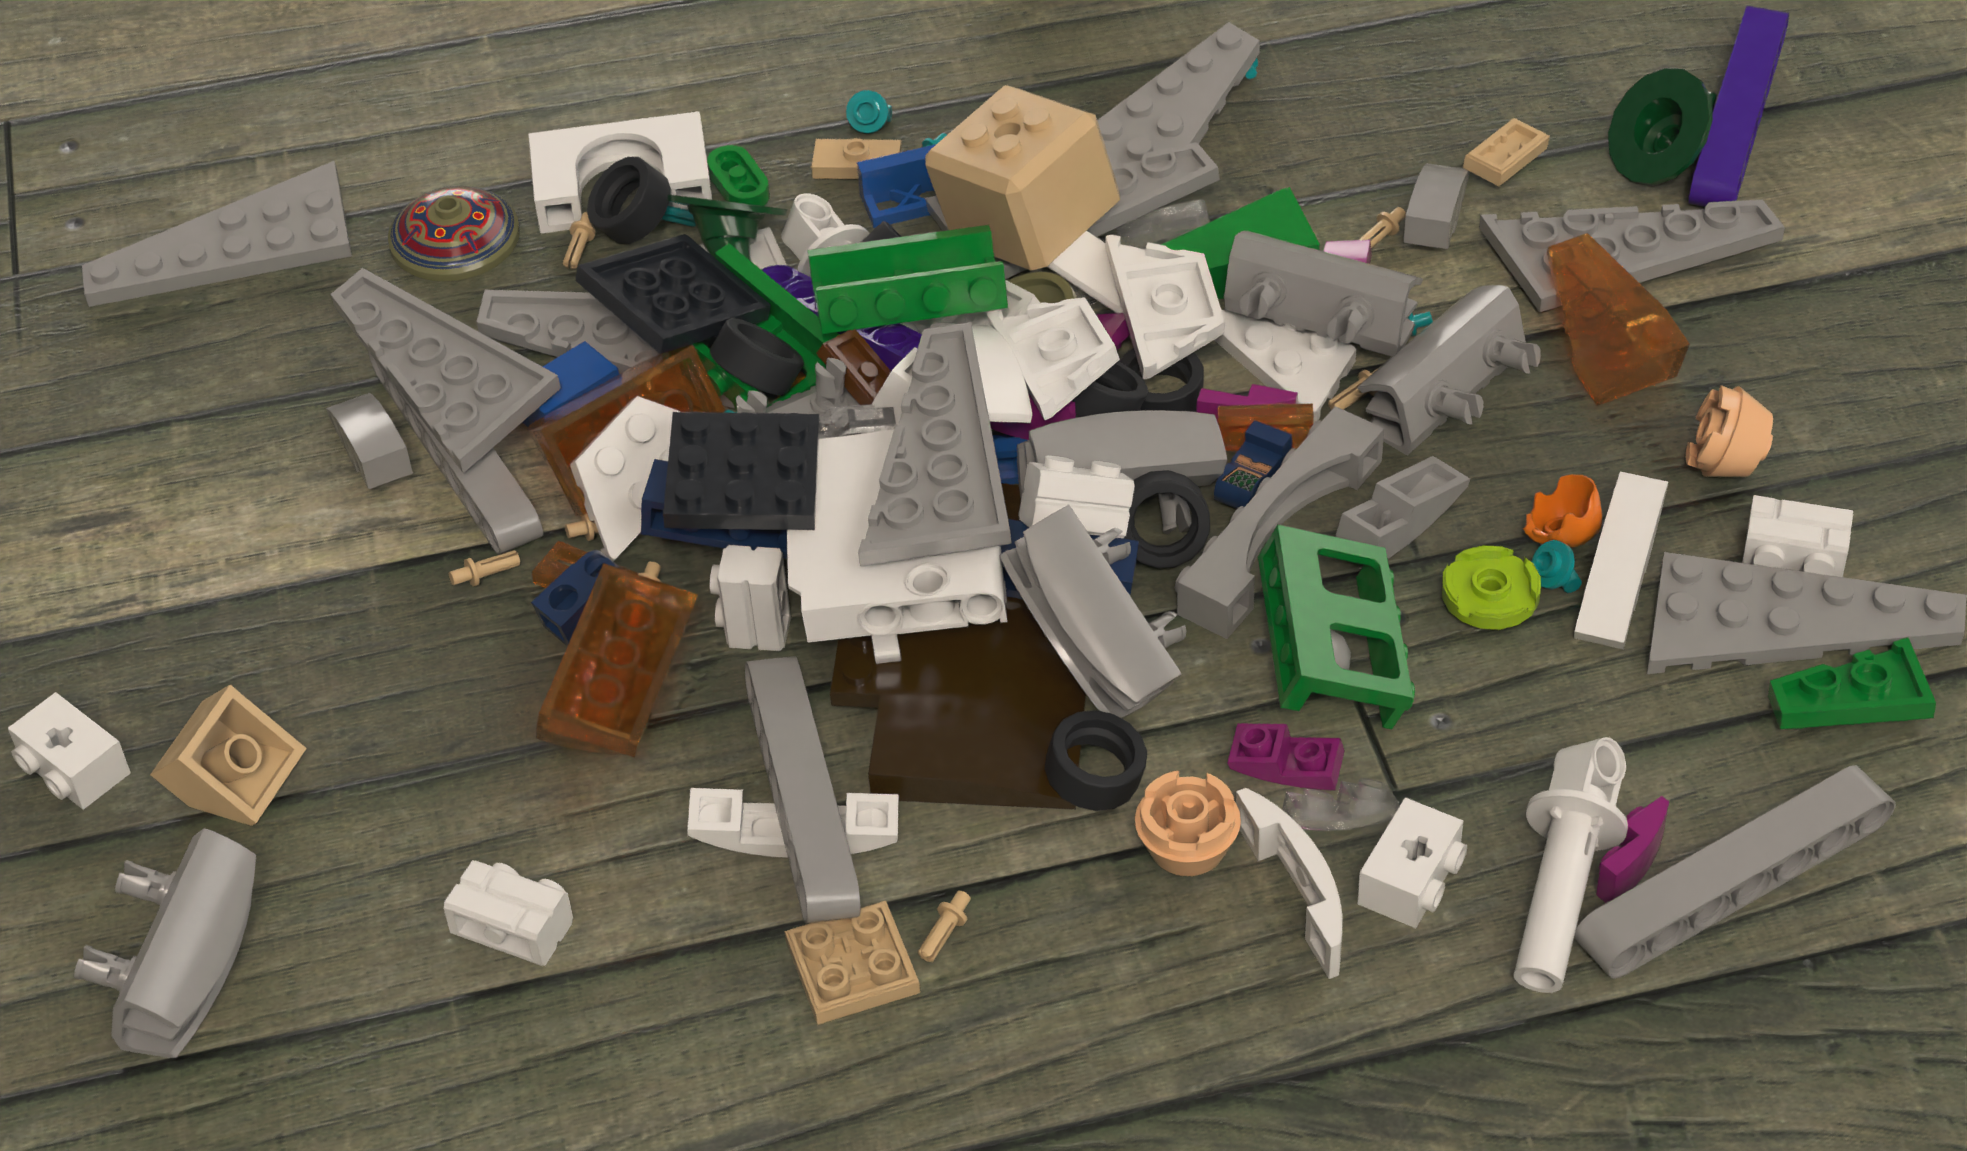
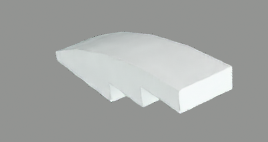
M1625 472L1619 473L1574 631L1575 639L1624 650L1632 614L1635 611L1644 573H1646L1668 488V481Z

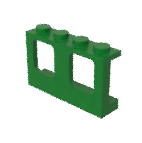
M989 225L807 250L813 296L822 334L1008 308L1003 261H995L992 233Z
M728 243L715 253L716 259L771 304L768 320L755 325L785 341L803 358L804 365L801 371L806 377L792 387L787 394L780 396L772 403L784 401L798 392L803 393L810 390V387L816 385L815 365L817 362L826 369V364L816 354L823 343L840 334L837 332L822 334L817 315ZM701 341L673 350L677 359L686 370L690 372L693 370L697 371L704 378L710 390L719 397L722 395L726 396L733 403L736 411V398L738 395L747 402L748 391L760 392L719 366L711 357L710 349Z
M1277 524L1260 552L1258 562L1280 708L1300 711L1310 694L1314 692L1379 705L1382 727L1392 730L1404 711H1408L1411 708L1415 697V685L1410 681L1407 665L1408 648L1403 643L1400 628L1401 611L1399 606H1396L1393 590L1394 573L1389 569L1386 548ZM1318 555L1364 564L1356 577L1360 599L1331 593L1324 588ZM1330 629L1367 637L1373 675L1343 669L1336 663Z

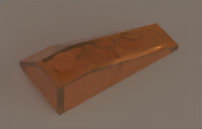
M1588 233L1549 246L1547 257L1556 295L1561 299L1565 316L1563 320L1565 334H1569L1573 350L1571 356L1573 368L1596 405L1604 404L1677 377L1690 344L1667 309Z

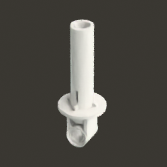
M800 194L795 198L781 233V238L785 245L800 260L797 271L811 277L807 250L860 243L870 233L860 225H844L825 199L814 194ZM912 321L901 323L920 333Z
M1609 737L1561 749L1555 757L1554 772L1549 790L1534 795L1528 802L1526 810L1527 820L1536 832L1547 838L1514 971V978L1520 985L1533 991L1552 993L1562 988L1594 851L1618 846L1624 841L1627 834V819L1616 807L1621 781L1626 772V761L1619 744Z

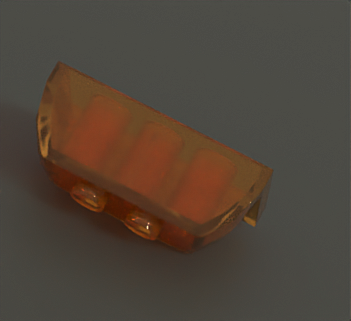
M688 345L644 360L529 425L527 430L543 459L553 470L576 516L585 515L587 511L584 506V493L576 484L570 464L631 399L639 396L680 412L723 413L725 411L694 345Z
M603 563L540 709L536 738L540 741L565 748L611 755L622 753L635 758L695 609L698 594Z

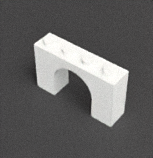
M700 111L529 133L534 201L541 234L569 230L573 222L580 221L583 214L581 194L584 186L595 175L605 171L613 163L625 157H640L667 177L671 188L670 195L712 200ZM669 202V206L688 210V207L685 205Z

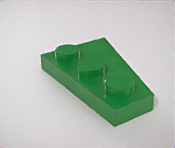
M1909 637L1894 641L1892 650L1874 655L1868 649L1853 654L1852 662L1835 668L1821 664L1770 680L1768 698L1780 729L1934 718L1936 708L1935 698Z

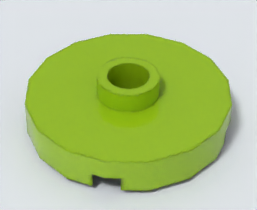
M1482 545L1462 551L1455 556L1453 563L1449 566L1447 564L1443 571L1442 599L1448 611L1463 623L1480 629L1501 630L1517 626L1533 615L1540 602L1541 576L1534 564L1525 556L1523 561L1519 557L1513 556L1514 551L1502 546Z

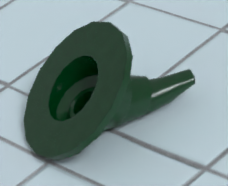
M1663 68L1642 77L1627 90L1614 110L1608 131L1609 155L1617 171L1636 184L1655 186L1675 179L1694 163L1705 146L1713 121L1712 114L1717 95L1714 92H1708L1703 81L1685 69Z
M670 194L667 197L669 202L688 207L689 213L693 215L703 245L714 258H716L715 253L729 243L751 261L750 245L756 242L760 221L766 215H787V209Z

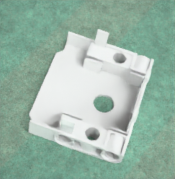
M894 429L819 439L815 530H787L788 587L801 596V612L807 641L817 642L871 635L876 664L901 661L897 634L967 627L968 622L985 625L993 623L999 618L1001 623L1007 622L1006 584L1003 577V565L999 556L1002 554L1001 545L860 566L858 551L861 541L865 539L868 531L869 513L871 506L875 505L880 489L879 479Z

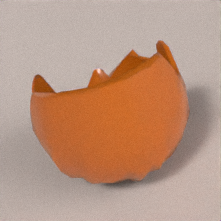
M1565 475L1560 477L1556 490L1552 494L1535 493L1533 509L1531 513L1526 515V526L1523 528L1525 534L1540 545L1547 541L1558 540L1569 547H1578L1591 540L1599 533L1602 525L1601 501L1594 481L1585 475Z

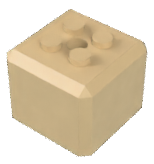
M1004 85L930 149L925 156L926 168L948 229L954 230L989 225L992 233L994 256L1031 271L1047 267L1120 201L1119 188L1096 115L1008 85Z

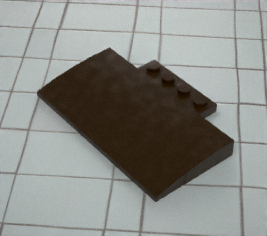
M1001 483L1008 519L1021 521L1019 511L1022 498H1020L1019 485ZM1007 597V622L1001 623L999 618L993 623L985 625L968 622L967 627L897 634L901 653V661L876 664L871 635L838 639L830 688L831 706L878 708L868 772L870 794H899L898 801L1076 810L1075 805L1061 798L1049 784L1044 768L1046 754L1055 729L1063 719L1077 712L1085 711L1087 694L1062 661L1023 599ZM1075 745L1067 749V753L1075 765L1080 768L1082 745Z

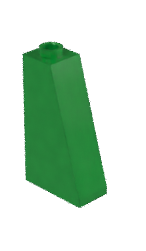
M1290 187L1278 190L1161 244L1171 250L1183 249L1203 253L1218 300L1224 299L1229 257L1234 238L1241 231L1246 230L1320 250V243Z

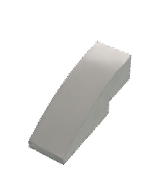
M1426 163L1416 181L1407 209L1404 243L1443 249L1449 248L1452 233H1455L1470 171L1463 168Z
M371 393L326 408L328 416L356 472H360L368 489L413 474L404 441L381 403Z
M1429 457L1377 482L1372 499L1342 513L1335 537L1385 547L1387 558L1389 559L1430 527L1464 492L1469 485L1470 478L1436 457Z

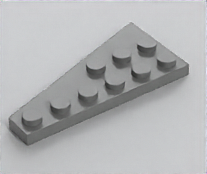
M1228 22L1099 118L1097 121L1109 159H1116L1117 164L1120 165L1139 161L1146 152L1195 142L1199 144L1209 129L1208 123L1215 113L1219 114L1225 106V97L1231 88L1239 85L1260 54L1259 40ZM1148 213L1130 222L1142 229L1148 220Z
M1197 142L1146 152L1141 160L1118 165L1117 160L1112 159L1110 162L1119 188L1120 201L1087 231L1098 237L1219 181L1218 166ZM937 196L925 198L927 210L942 231L949 230ZM994 256L996 262L1003 261L1005 279L1026 270L1023 267Z
M335 161L82 265L84 295L88 307L351 257L352 253Z
M1763 199L1708 202L1705 209L1680 210L1679 204L1662 205L1661 212L1639 213L1637 206L1567 210L1564 217L1539 218L1538 212H1521L1520 219L1497 220L1496 214L1480 215L1479 224L1482 233L1539 312L1782 241L1785 226Z
M364 268L330 294L336 310L463 473L561 389L558 375Z
M484 290L477 318L478 331L487 337L555 357L561 356L586 341L619 369L620 376L735 409L733 403L726 396L722 395L719 397L715 395L697 371L693 370L690 372L686 370L677 359L675 352L658 353L590 293ZM717 336L701 342L710 349Z
M971 322L923 329L912 367L911 384L908 393L904 394L901 404L902 414L899 425H895L879 479L880 489L875 505L871 506L869 513L868 531L859 547L860 566L1012 544Z
M1664 552L1647 674L1665 673L1666 666L1690 664L1692 670L1710 669L1712 662L1738 660L1743 665L1816 659L1822 658L1823 651L1847 649L1848 654L1853 655L1868 650L1869 647L1892 645L1894 641L1909 637L1913 649L1961 645L1965 632L1967 595Z

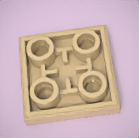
M886 901L860 908L859 917L815 922L785 931L787 946L817 1025L920 993L919 980Z

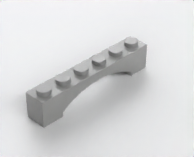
M1336 406L1322 421L1317 420L1310 428L1307 438L1297 449L1293 448L1286 454L1281 467L1271 478L1266 477L1260 483L1255 496L1245 507L1240 506L1237 508L1224 531L1219 536H1213L1207 542L1198 560L1192 566H1186L1180 572L1175 583L1177 614L1228 639L1254 609L1255 576L1250 574L1257 555L1270 538L1277 524L1282 525L1304 506L1331 492L1345 487L1358 490L1382 462L1384 428Z

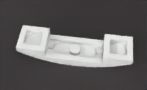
M934 323L931 324V328L950 326L956 324ZM971 324L989 420L993 422L1030 423L1032 418L1030 398L1022 370L1013 350L1005 338L994 328L987 325Z
M690 788L688 836L732 851L788 858L775 804L743 803V790ZM847 793L846 806H838L850 854L882 848L897 842L899 794Z
M1248 788L1236 791V804L1241 817L1240 832L1258 861L1274 855L1279 856L1308 904L1306 908L1305 940L1327 977L1331 979L1339 976L1342 945V909L1336 883L1325 859L1306 832L1277 805Z

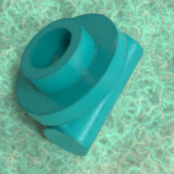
M863 90L850 98L846 107V116L850 125L857 131L873 133L880 130L886 122H891L892 105H888L884 97L879 93Z
M1551 540L1545 542L1536 550L1531 562L1541 576V587L1556 589L1562 586L1567 593H1572L1581 587L1582 580L1574 570V554L1567 544L1558 540Z

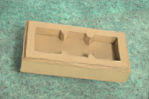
M1513 118L1465 155L1463 168L1497 186H1501L1547 149L1550 136Z
M859 138L816 139L812 161L813 179H858L857 162L902 152L901 140H865Z

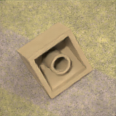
M228 685L201 702L150 775L189 807L252 826L258 822L307 748L232 685Z

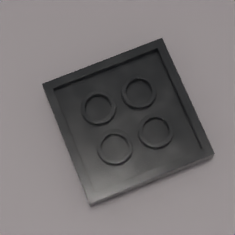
M687 234L580 264L576 272L575 281L660 354L718 336L725 321L731 318L744 320L752 324L766 321L769 318L771 304Z
M673 412L663 511L664 528L815 530L819 414Z

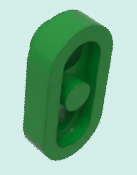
M725 145L714 149L708 155L709 177L727 202L759 206L767 204L770 198L768 179L746 149L736 145Z

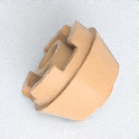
M1720 385L1719 391L1712 389L1703 401L1695 418L1700 421L1696 434L1697 444L1687 443L1686 463L1701 469L1702 475L1705 477H1748L1755 470L1759 462L1766 458L1773 440V435L1771 434L1773 425L1772 413L1740 386L1730 389Z
M1172 771L1158 777L1146 788L1145 796L1140 801L1135 814L1137 833L1154 861L1164 870L1180 876L1201 875L1215 868L1236 839L1241 825L1240 812L1231 790L1220 779L1206 773V780L1194 776L1179 777V771Z

